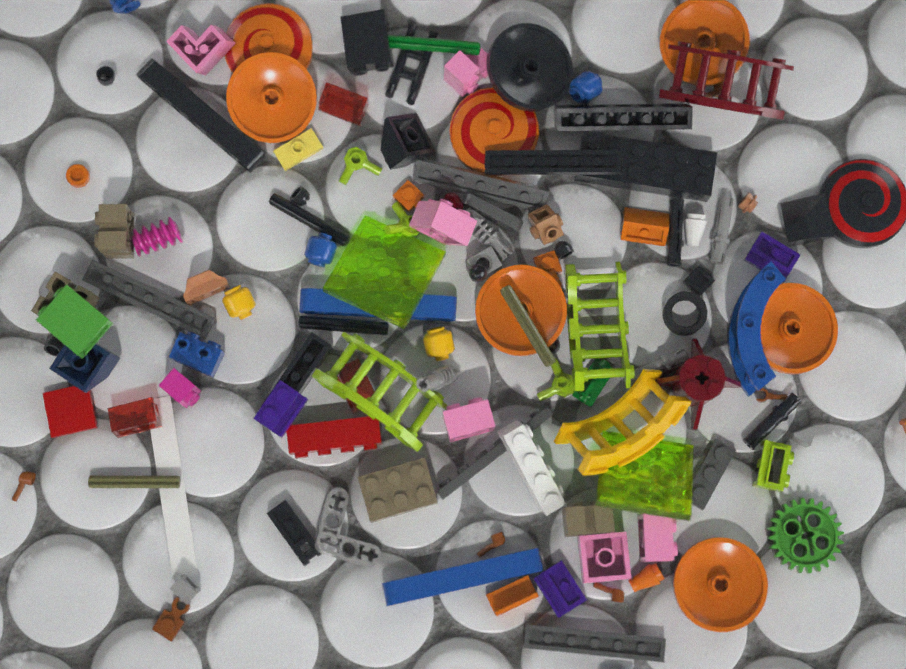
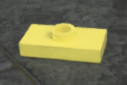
M311 128L273 152L283 169L287 171L321 151L323 146Z

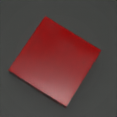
M76 386L42 393L51 438L98 428L91 390L85 393Z

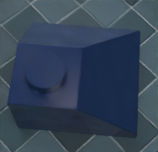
M96 343L82 359L64 345L49 369L87 393L109 377L120 357Z

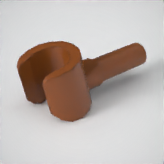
M723 82L714 85V91L707 92L706 97L718 98V95H721Z
M761 388L759 391L756 390V392H764L766 394L764 399H756L759 403H764L767 399L785 400L788 397L787 394L768 393L764 388Z
M26 471L20 474L18 488L12 497L13 501L17 502L25 484L33 485L36 477L35 473Z
M503 532L491 535L493 543L477 553L479 558L505 543Z
M597 582L594 583V588L612 594L611 601L623 603L624 592L622 590L607 587Z

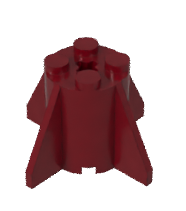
M695 338L691 340V358L686 360L673 376L655 380L660 386L672 387L674 396H686L691 401L689 405L691 407V430L698 429L704 404L718 396L723 388L741 387V382L725 376L724 369L719 360L704 355L698 339Z

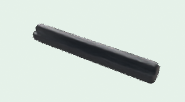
M273 193L270 197V205L313 230L332 236L331 240L341 246H345L349 241L350 237L348 234L277 193Z
M300 316L298 326L301 329L387 335L389 329L387 322Z

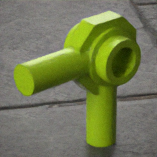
M358 147L349 148L344 156L346 168L339 182L347 185L354 170L364 168L379 176L382 168L368 161L365 151Z
M395 202L391 207L398 216L399 221L398 224L386 225L385 233L393 234L400 232L405 237L417 236L419 231L409 226L413 215L408 216L401 204Z
M555 358L556 362L551 365L555 375L552 386L537 393L540 402L555 394L567 397L575 391L573 376L563 372L557 358Z

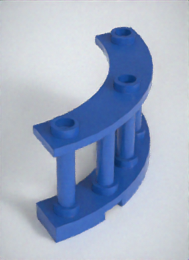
M772 261L743 289L734 305L729 321L727 341L729 358H731L735 377L738 382H741V388L748 397L756 390L759 391L776 377L767 362L761 342V321L765 306L776 288L786 280Z

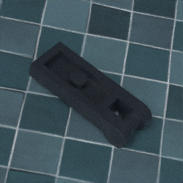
M286 500L266 513L304 566L308 565L310 559L316 555H321L315 548L314 538ZM307 542L311 548L303 552L300 547Z

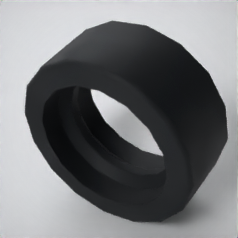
M683 291L669 298L663 308L662 317L666 327L671 332L680 336H688L696 333L703 327L707 320L708 310L705 302L699 295ZM684 300L693 303L697 307L698 319L692 326L683 327L676 324L673 320L672 309L676 303Z

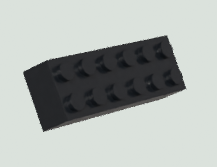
M583 131L579 150H622V175H575L574 181L707 202L710 199L717 152Z

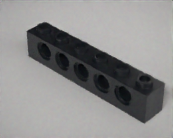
M689 103L555 105L556 131L692 129L693 107Z

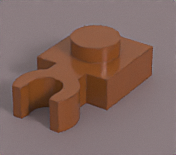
M179 597L173 600L172 611L164 609L152 628L153 631L171 642L174 641L186 622L180 618L181 615L186 614L191 608V605L187 604L183 610H180L178 608Z

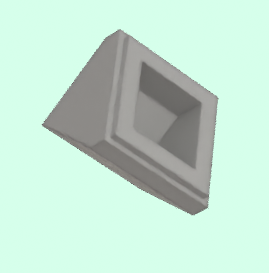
M812 425L791 433L789 438L807 448L812 444L816 427Z
M183 574L170 588L186 604L200 591V588L186 574Z

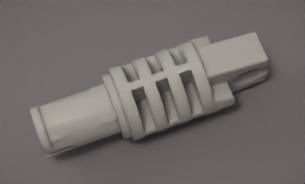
M469 207L466 211L471 214V218L477 220L472 235L484 247L488 248L491 246L503 262L513 251L499 239V233L489 222Z
M451 365L437 367L427 372L426 376L420 377L416 381V386L419 390L422 389V392L430 389L439 390L456 381L460 371L454 369Z

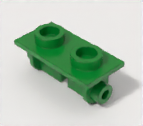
M594 359L588 370L610 369L612 367L605 360ZM609 378L588 379V381L584 382V391H574L572 396L591 408Z

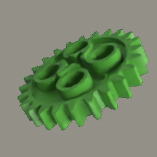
M799 498V505L794 499L790 500L791 507L786 503L782 504L784 512L776 510L775 513L778 519L770 518V521L775 525L774 527L767 528V530L773 532V535L767 537V539L774 540V544L769 546V549H777L774 558L781 556V565L789 562L788 570H792L797 566V573H802L804 567L807 574L812 573V567L816 572H820V564L828 568L829 563L827 560L836 561L833 553H841V550L836 546L844 544L842 540L838 539V536L843 535L844 532L837 531V527L842 525V522H834L837 514H828L831 509L830 506L822 509V501L814 505V498H810L807 504L804 498ZM810 514L814 515L817 519L815 527H811L807 522ZM797 516L801 517V524L797 520ZM788 522H792L795 526V532L792 535L788 534L785 528ZM804 532H809L810 534L807 539L801 538ZM819 536L825 541L823 549H819L815 543ZM797 544L803 547V554L800 557L794 553V547ZM810 548L813 550L814 555L810 554Z

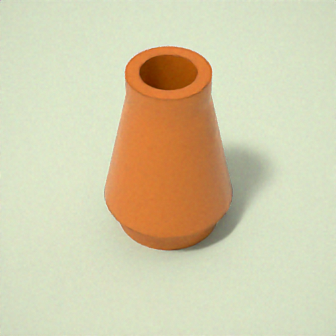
M649 563L628 581L634 592L659 585L665 578L657 563L652 565Z

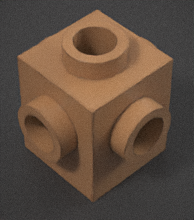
M548 204L527 214L532 225L529 230L535 240L539 239L543 245L554 242L557 238L564 235L561 226H563L561 217Z

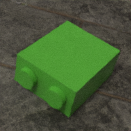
M66 285L55 292L54 299L49 305H45L38 312L39 317L36 321L83 359L114 323Z

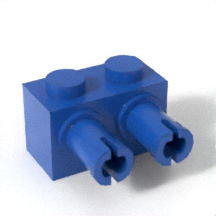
M189 331L187 334L180 332L169 358L214 378L225 354L220 349L221 345L210 340L208 343L199 340L200 336Z

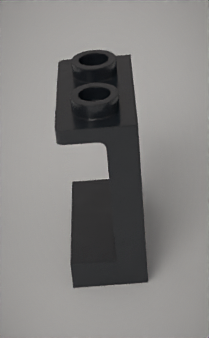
M384 9L340 17L346 65L351 74L361 76L367 74V71L376 70L377 72H384L394 67L387 25H389L388 16Z

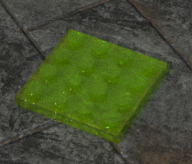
M365 215L324 284L323 292L405 330L445 258L446 252L412 236L408 237L402 232L386 234V224Z
M602 431V436L611 446L626 440L621 433ZM661 440L656 446L636 460L622 467L615 465L608 468V472L598 474L595 506L690 521L692 515L694 445Z

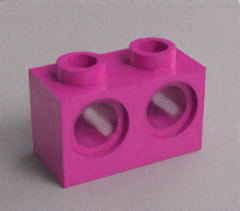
M175 368L158 385L185 408L189 405L191 407L194 406L200 399L199 394L201 390Z

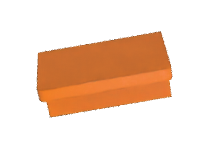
M629 207L624 208V221L620 240L665 246L669 231L668 213Z
M527 575L486 594V597L495 616H499L539 597Z

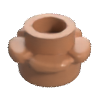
M749 192L745 195L738 205L742 213L746 211L751 213L758 204L755 200L757 195L753 196Z

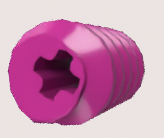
M168 217L167 225L162 220H159L158 228L152 222L149 231L144 225L142 226V233H139L136 228L133 229L132 240L139 257H141V250L147 255L150 254V247L157 252L159 244L162 248L166 249L167 241L172 246H175L176 238L183 243L179 228L171 217Z

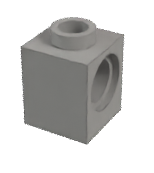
M491 246L467 259L468 266L466 270L468 274L471 266L479 261H486L489 265L486 278L502 269V263ZM478 269L473 275L477 277L482 270Z

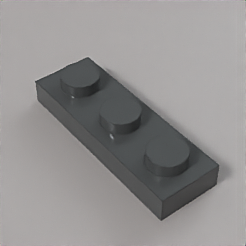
M715 439L682 500L703 511L736 450Z

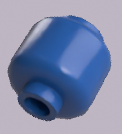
M584 71L570 82V96L577 103L589 104L601 95L603 90L602 80L598 74Z
M319 232L318 236H311L304 252L308 263L325 268V265L333 262L337 245L331 241L332 236Z

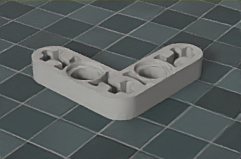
M342 488L332 489L326 497L315 539L316 550L321 554L366 567L375 566L382 557L378 546L340 535L349 496ZM338 493L343 501L338 503L336 510H332L335 504V499L332 496ZM327 515L336 516L338 520L337 526L330 527L326 524ZM327 537L329 538L328 542L331 544H336L337 540H339L337 552H334L336 548L334 546H328L326 549L323 548L324 544L320 543V540L322 541ZM343 544H352L354 547L353 555L347 556L343 553ZM362 547L360 552L368 553L372 550V555L376 556V558L368 561V556L361 554L359 559L356 556L359 553V548Z

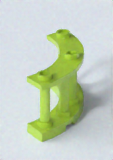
M615 262V273L580 275V273H576L574 264H566V293H568V304H571V306H567V325L570 359L573 360L574 367L572 368L575 391H584V382L588 381V379L624 377L625 387L630 388L631 379L635 378L634 365H630L627 351L626 335L629 334L628 321H624L623 284L627 282L626 270H622L620 262ZM615 282L616 298L587 300L577 298V286H581V284ZM616 307L617 324L583 326L582 323L578 322V311L582 309ZM618 333L619 348L596 350L581 348L580 337H583V335ZM621 357L622 368L588 370V368L583 367L585 359Z
M343 332L341 336L349 344L330 371L327 370L324 373L316 369L311 376L325 389L344 400L348 398L357 404L356 407L373 420L375 418L385 425L384 428L402 444L418 452L423 444L417 439V432L436 406L447 411L446 407L448 405L443 401L444 396L435 390L422 392V389L419 390L416 386L418 379L405 370L406 366L397 359L394 361L390 360L365 344V340L354 333L351 336ZM356 349L368 355L350 382H346L344 385L337 380V375ZM375 361H378L390 369V371L373 395L365 399L356 393L358 390L357 386ZM400 376L411 387L392 413L389 412L387 415L378 408L380 405L378 402L396 377ZM420 392L429 401L410 428L407 427L405 429L399 424L401 421L399 418L417 393Z

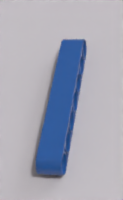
M303 288L300 290L299 312L304 314L456 321L457 297L314 288Z
M534 548L382 583L386 606H391L544 570L539 548Z

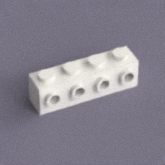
M516 420L497 431L538 509L547 516L566 505L563 499L566 496L560 484H555L552 478L555 474L550 465H545L542 457H544V453L538 444L534 445L531 439L534 435L530 427Z

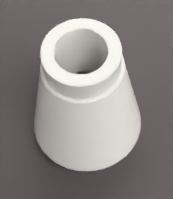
M687 214V219H685L687 246H700L707 223L705 215Z

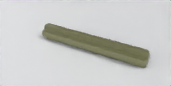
M511 285L503 287L500 292L545 367L551 366L556 360Z
M89 476L88 479L89 488H180L181 484L179 476Z

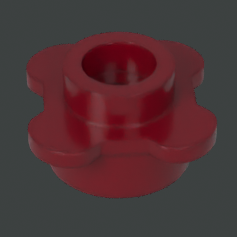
M449 192L444 195L443 199L451 202L453 208L457 210L463 209V203L457 194Z

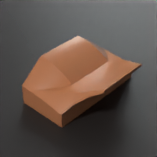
M207 270L187 279L183 297L190 306L231 287L225 277Z

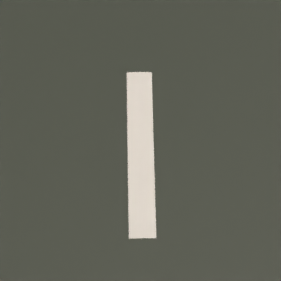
M171 396L146 400L157 476H179L181 479L180 488H159L173 580L179 579L183 574H186L188 577L198 575Z

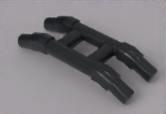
M409 23L405 36L415 37L417 25ZM430 30L428 38L437 39L439 32ZM401 49L385 96L393 98L400 78L410 80L413 83L406 102L409 105H414L433 52L423 51L422 53L415 50ZM407 58L420 61L416 73L404 70Z

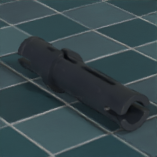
M682 198L670 199L669 237L666 240V246H668L667 266L670 267L681 266V250L684 246V241L682 240L684 199Z
M791 392L779 406L775 405L772 408L773 411L743 439V442L747 443L751 450H754L782 421L788 419V415L802 401L800 399L797 400L798 397Z

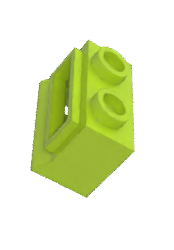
M763 440L760 443V446L763 447L762 455L757 461V468H759L757 481H754L752 486L782 492L784 487L788 488L790 482V474H787L788 465H792L794 460V452L791 451L792 446ZM774 448L784 450L778 483L768 482Z

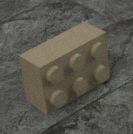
M425 458L358 477L371 523L438 504Z

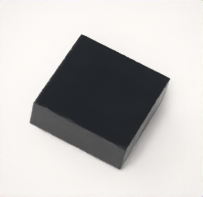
M698 265L683 283L693 293L701 296L715 280Z

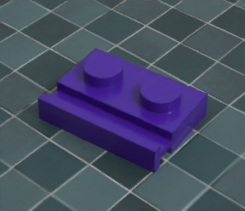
M761 232L744 261L759 270H762L772 261L786 279L801 254Z
M280 380L253 419L282 438L308 399Z
M562 560L533 578L558 618L587 600Z

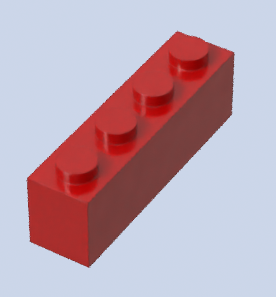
M369 416L291 425L287 430L288 451L290 455H295V459L309 457L308 453L318 452V456L331 455L332 450H341V453L355 452L354 448L363 447L364 451L378 449L377 445H382L380 422L378 419L375 418L373 420Z

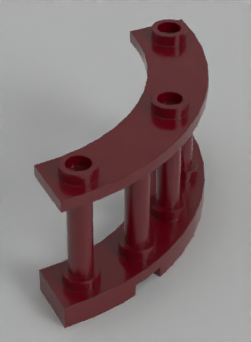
M681 41L678 42V46L668 45V49L679 51L672 86H670L669 90L660 89L658 98L783 120L785 111L777 110L775 101L782 69L794 70V66L785 64L786 60L773 58L772 62L748 58L740 56V51L727 49V54L691 48L692 43ZM688 53L702 55L696 89L693 90L692 94L682 93L683 88H681ZM711 56L728 59L721 95H718V99L706 97V92H704ZM737 61L753 64L746 99H743V103L731 102L732 97H730ZM763 65L773 67L766 103H763V107L756 106L755 96Z

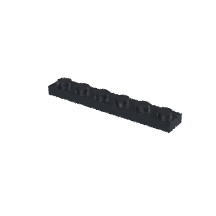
M486 150L485 174L622 175V150Z

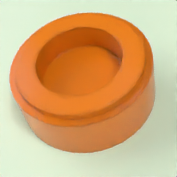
M74 164L68 168L66 179L73 187L81 188L89 182L90 174L83 165Z

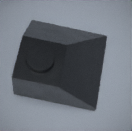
M417 113L391 116L384 120L380 150L390 170L406 167L417 162L418 157L426 158L436 152Z
M826 193L781 203L790 247L835 237Z

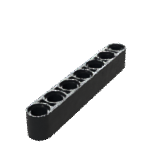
M150 58L136 74L144 84L250 173L266 157L262 150L154 59Z

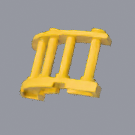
M643 369L632 387L617 402L593 417L577 422L562 423L553 442L555 444L570 443L583 457L578 468L582 475L608 472V468L615 465L622 467L656 446L665 437L663 433L671 424L675 426L680 421L691 401L686 396L669 395L655 381L662 375L660 370ZM651 390L664 403L655 417L641 404ZM633 410L648 423L636 434L622 421ZM615 426L626 440L611 446L600 433ZM592 438L601 449L588 450L581 441Z

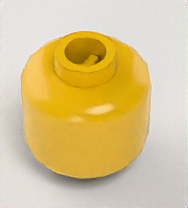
M238 285L224 292L225 296L222 298V303L231 318L239 317L242 320L252 315L251 310L255 308L256 302L247 287Z
M444 326L428 329L427 334L423 336L426 355L431 358L435 357L436 361L448 359V354L455 350L452 333L450 330L445 329Z

